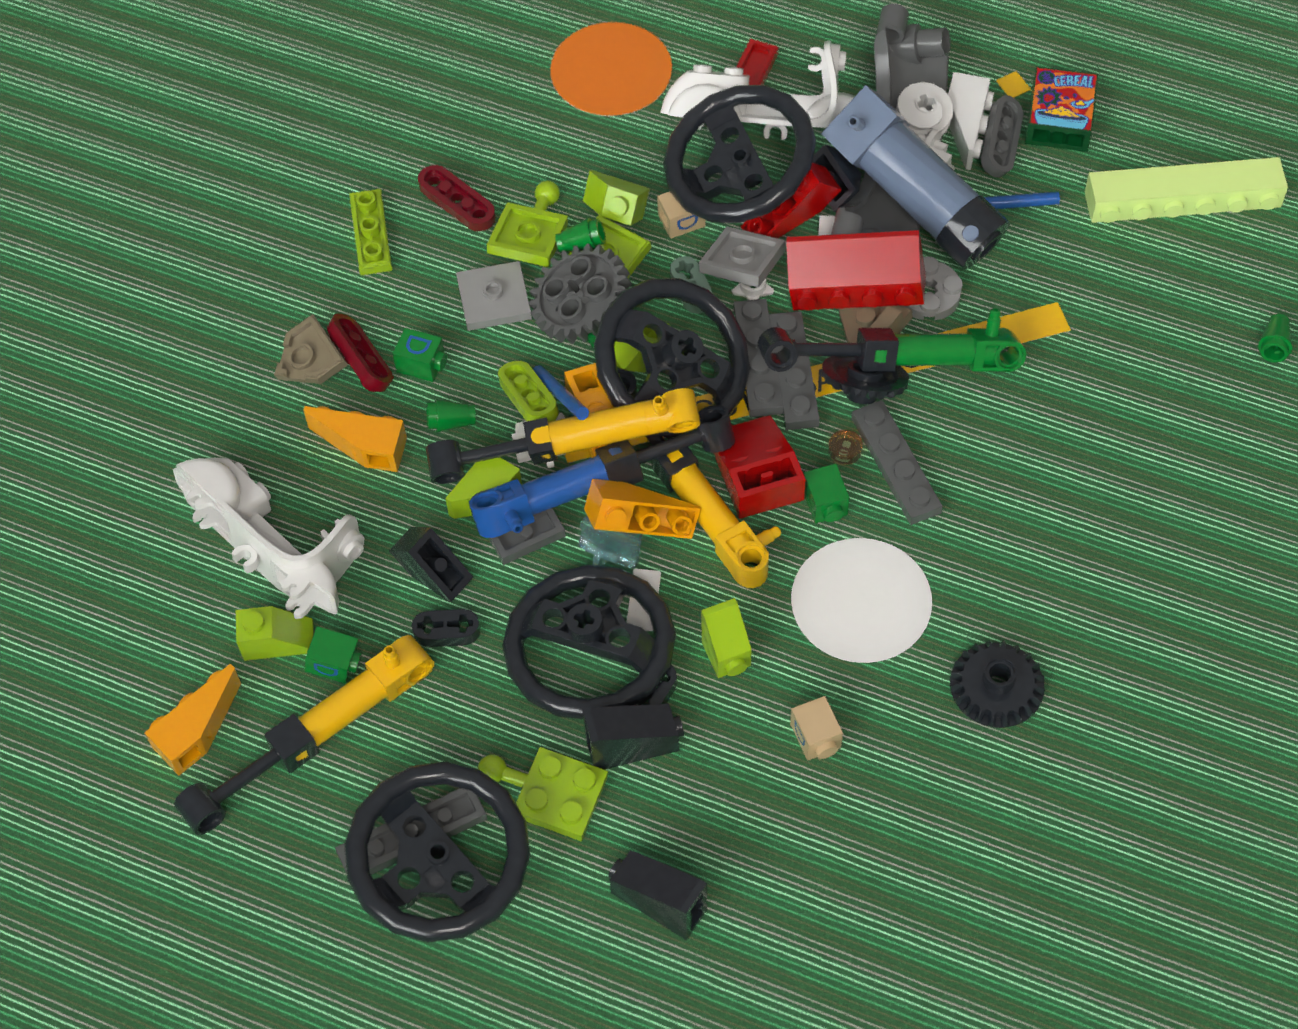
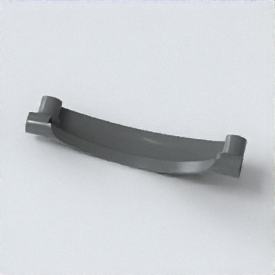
M887 4L881 10L874 41L876 92L895 110L900 94L911 84L920 82L932 83L947 93L951 46L948 29L946 27L921 29L919 23L907 24L909 18L908 10L899 4ZM865 172L859 192L847 204L837 208L831 235L920 230L921 225Z

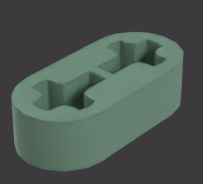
M682 256L671 263L670 278H680L712 292L705 275L699 272V264L695 259ZM681 270H685L686 273H690L689 280H687L683 272H680ZM681 301L687 311L696 314L704 313L698 307Z

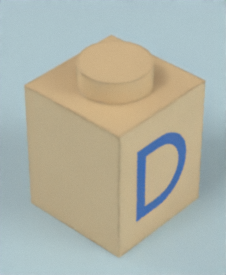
M670 192L657 196L658 216L670 239L706 226L704 219L686 212Z
M825 696L791 708L790 725L807 761L816 757L819 759L828 758L841 748L843 732Z

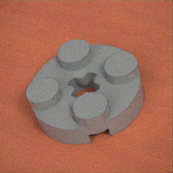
M924 257L926 271L925 287H933L936 293L927 292L924 305L903 307L912 310L913 318L924 320L925 316L935 317L934 320H940L948 317L957 309L963 283L951 267L938 262L934 257Z

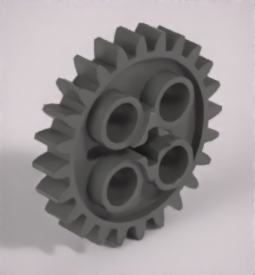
M586 244L583 252L577 246H574L571 255H568L563 250L561 254L562 259L558 261L555 258H551L553 266L550 269L546 267L541 268L545 276L534 279L539 288L530 290V293L535 298L529 301V305L533 309L530 314L536 320L537 326L549 338L555 337L560 343L566 338L571 344H574L577 336L583 342L587 341L588 333L592 332L596 337L603 313L622 291L632 285V282L627 277L630 273L624 266L623 261L611 249L605 251L601 245H598L593 250L590 244Z

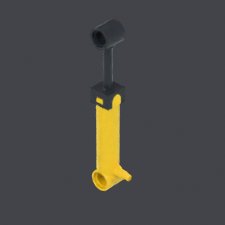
M680 388L668 391L662 396H655L651 400L589 413L585 420H579L576 416L550 422L547 417L523 422L526 438L461 451L459 442L455 440L433 442L426 446V455L431 482L434 484H448L457 482L465 476L464 465L528 451L534 465L558 460L557 455L667 431L669 433L688 432L698 428L701 422L694 391L689 388Z

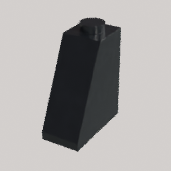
M670 704L589 707L582 709L586 742L592 764L595 767L606 770L679 751V737L684 736V730L680 716H673Z
M633 850L629 851L624 860L621 858L617 859L609 872L611 894L685 940L689 938L707 911V883Z

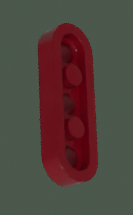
M430 165L420 171L418 183L422 194L473 231H485L493 226L496 219L495 209L489 200L442 166Z
M335 314L327 325L330 339L342 352L345 361L352 367L365 389L371 392L386 391L394 379L391 370L360 325L345 314Z

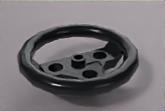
M736 85L707 96L685 113L669 137L663 162L669 192L686 212L714 223H742L772 212L795 194L811 170L816 138L810 115L790 94L767 85ZM764 105L781 112L792 124L796 139L793 160L780 181L773 185L734 109L735 106ZM706 123L715 141L708 162L693 170L683 168L687 144L697 129ZM731 135H739L733 143H725L726 139ZM722 173V176L717 181L708 182L713 174ZM761 181H763L762 185L758 189L748 190L749 188L755 187L759 183H761ZM722 193L741 196L745 201L740 203H715L710 200Z
M680 278L647 279L622 291L601 317L594 342L597 377L613 407L651 400L655 396H662L664 393L674 389L698 386L713 396L715 401L713 405L726 407L730 416L743 399L750 373L747 339L732 310L708 289ZM653 299H678L698 307L716 323L727 344L729 361L704 347L701 338L695 332L690 330L678 331L647 311L633 309ZM644 328H651L655 331L657 335L656 343H649L644 338ZM615 342L627 343L641 352L648 375L634 397L628 392L617 371ZM702 362L708 363L713 367V378H707L702 374ZM659 373L669 376L672 382L670 389H664L658 383ZM667 431L658 433L657 435L663 436L665 438H671L679 436L684 433H669Z
M587 564L555 572L528 589L509 615L502 648L508 676L529 702L557 717L583 719L582 709L636 705L651 695L671 667L676 632L669 606L648 581L622 568ZM586 586L582 594L564 602L550 601L564 591ZM628 595L636 599L649 615L654 638L642 627L625 622L619 610L624 596ZM598 597H605L610 600L604 607H596L591 604ZM551 617L563 619V622L557 627L545 625V622ZM534 636L631 665L639 672V675L613 693L592 698L562 695L543 685L529 668L524 648L525 639ZM619 636H625L630 639L629 643L623 647L611 645L612 640Z
M447 761L412 765L379 782L356 809L344 845L347 880L363 910L392 933L428 943L466 938L498 920L521 891L531 857L527 821L510 792L479 769ZM446 784L472 791L492 806L504 827L507 858L500 881L496 886H493L484 878L415 799L411 792L412 790L419 787ZM381 816L389 830L399 840L397 865L385 875L373 879L370 874L368 844L375 822ZM412 821H420L426 826L424 833L418 837L406 835L405 827ZM437 854L441 858L435 859L433 856ZM407 872L418 874L420 876L419 884L413 889L402 888L399 885V880L403 874ZM467 875L473 879V887L463 893L454 890L452 887L453 881L458 876ZM421 897L449 898L462 913L455 916L429 919L406 913L402 910L411 907Z

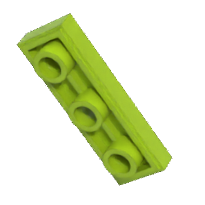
M381 189L349 193L360 275L392 271Z

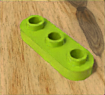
M512 361L504 364L498 370L501 388L526 422L546 417L549 422L557 419L559 412L556 399L528 363Z

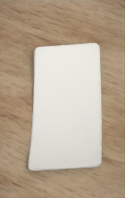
M633 570L634 575L648 581L659 594L660 571ZM630 597L626 623L642 627L645 631H653L649 615L636 599Z

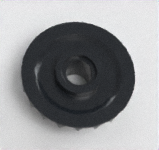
M830 356L822 364L821 376L825 378V382L832 385L835 390H843V393L846 394L850 401L859 404H872L876 401V398L882 400L884 397L893 398L896 395L903 394L909 383V375L901 366H896L895 371H862L855 356Z
M989 639L984 644L978 645L975 643L971 649L964 650L959 659L955 661L950 677V689L955 703L967 717L988 727L1005 728L1021 724L1035 714L1044 697L1045 676L1041 673L1040 664L1032 659L1031 653L1022 651L1018 644L1015 646L1008 645L1005 640L1000 643H992ZM999 676L1005 679L1006 682L998 683L992 680L991 677Z

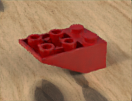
M771 415L733 425L732 428L736 440L734 445L725 451L713 454L738 518H745L803 501L805 496V476L794 450Z

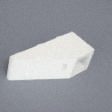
M953 72L948 93L953 104V116L949 127L965 168L971 170L973 158H980L983 140L978 139L979 134L985 135L989 116L984 115V111H990L994 92H989L990 78Z

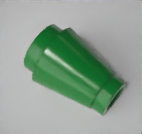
M587 218L555 235L556 244L561 253L563 250L565 252L573 251L574 246H577L581 251L586 244H590L595 249L598 245L606 243L605 231L599 219L592 220Z
M1274 314L1270 317L1258 343L1260 354L1266 361L1273 363L1282 362L1292 352L1290 320L1284 314Z
M435 399V402H427V428L436 429V433L475 425V405Z

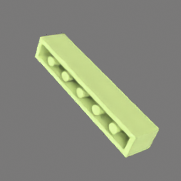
M1280 157L1089 172L1084 193L1091 223H1111L1120 220H1144L1156 217L1173 218L1193 214L1207 215L1210 213L1240 212L1255 209L1270 210L1282 206L1288 185Z

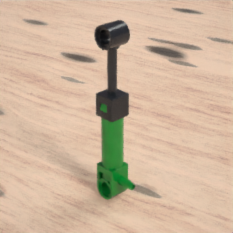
M997 308L990 310L986 328H968L967 334L894 333L891 328H859L856 343H796L795 339L790 338L787 331L782 328L773 327L765 330L758 340V349L768 368L776 372H783L792 368L798 356H855L862 371H895L896 366H969L971 371L1011 372L1020 368L1026 359V350L1016 335L1009 329L1000 328L1001 311ZM784 346L778 353H772L774 348ZM1010 346L1006 352L1001 353L1004 348Z

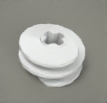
M920 82L911 84L902 91L898 98L896 111L910 123L909 128L917 135L921 133L928 136L933 129L941 132L942 136L948 130L951 123L953 104L950 96L942 88L932 83Z

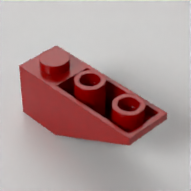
M812 162L811 170L793 196L772 212L745 221L741 228L745 231L779 238L820 213L836 197L841 188L826 167Z

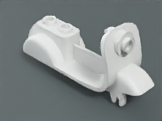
M831 40L824 42V49L817 46L810 48V53H818L821 56V62L818 65L809 64L808 69L811 71L821 70L824 86L822 94H790L810 115L812 127H827L855 97L851 94L838 92V70L845 71L846 52L840 51L841 45L832 44ZM693 65V70H687L670 87L664 98L660 113L683 117L686 112L711 94L736 85H749L750 75L743 74L742 68L725 67L724 72H713L712 66ZM738 105L734 107L741 122L767 124L764 128V137L767 139L770 136V129L772 127H779L782 132L781 140H785L788 133L787 126H792L781 112L764 105Z
M214 457L186 460L176 465V468L173 469L176 483L183 491L188 504L195 510L193 522L196 523L204 518L199 524L200 528L208 529L213 527L235 548L232 552L233 560L235 562L240 561L242 558L247 560L243 564L246 573H251L257 569L277 589L288 595L290 598L286 602V610L291 611L296 606H299L294 611L295 619L303 618L314 605L329 613L337 614L339 598L336 582L342 577L352 562L361 555L364 549L365 538L359 532L356 517L349 514L345 515L341 520H335V527L330 534L323 529L321 531L322 542L310 552L302 555L263 518L271 512L269 503L271 495L262 483H255L249 478V474L239 462L234 464L228 458Z

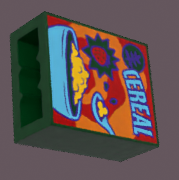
M1036 66L1025 144L1088 152L1093 128L1098 74Z

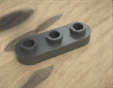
M1008 95L1002 96L991 106L981 153V163L984 170L989 175L997 178L1004 176L1014 166L1023 120V109L1020 103Z

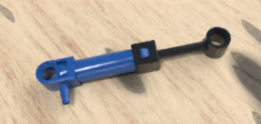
M720 405L705 407L698 412L701 422L698 428L639 451H635L628 440L612 443L595 449L596 457L524 484H520L519 480L515 479L477 493L469 501V506L479 535L485 538H494L512 530L514 533H520L523 530V526L535 522L533 515L588 495L592 479L626 482L632 485L644 480L640 464L698 442L702 443V447L706 452L718 453L731 448L736 440L728 409Z

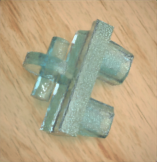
M585 516L580 523L581 536L578 547L594 555L593 565L604 566L606 561H610L634 570L639 561L643 534L596 530L593 528L589 518Z

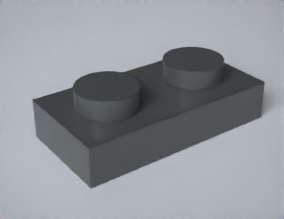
M553 508L533 515L535 522L523 526V530L520 533H514L512 530L501 536L488 538L503 565L566 536L565 529Z

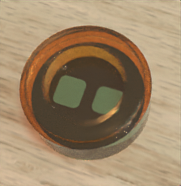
M837 431L830 437L829 455L832 460L839 464H853L862 455L863 441L854 431Z

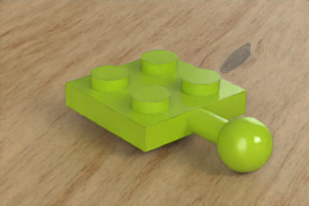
M542 181L537 185L535 189L537 201L534 208L507 202L487 242L488 254L549 267L550 259L554 257L558 248L555 235L566 230L568 226L567 215L546 211L548 206L555 204L560 197L559 187L554 182Z
M539 747L528 774L507 767L505 761L500 756L493 754L483 757L477 769L483 771L497 783L502 780L522 788L516 804L527 822L579 841L583 840L608 778V771L542 747Z

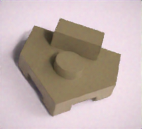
M903 306L839 309V316L847 343L857 342L859 328H891L894 333H900L913 318L912 310Z
M312 314L285 334L281 361L277 363L274 375L278 380L322 384L348 364L330 339V336Z

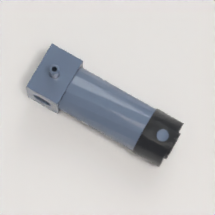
M865 85L821 134L852 165L864 170L936 240V243L963 270L970 268L984 258L998 244L1007 231L1010 222L982 195L974 191L909 128L910 123L880 94Z

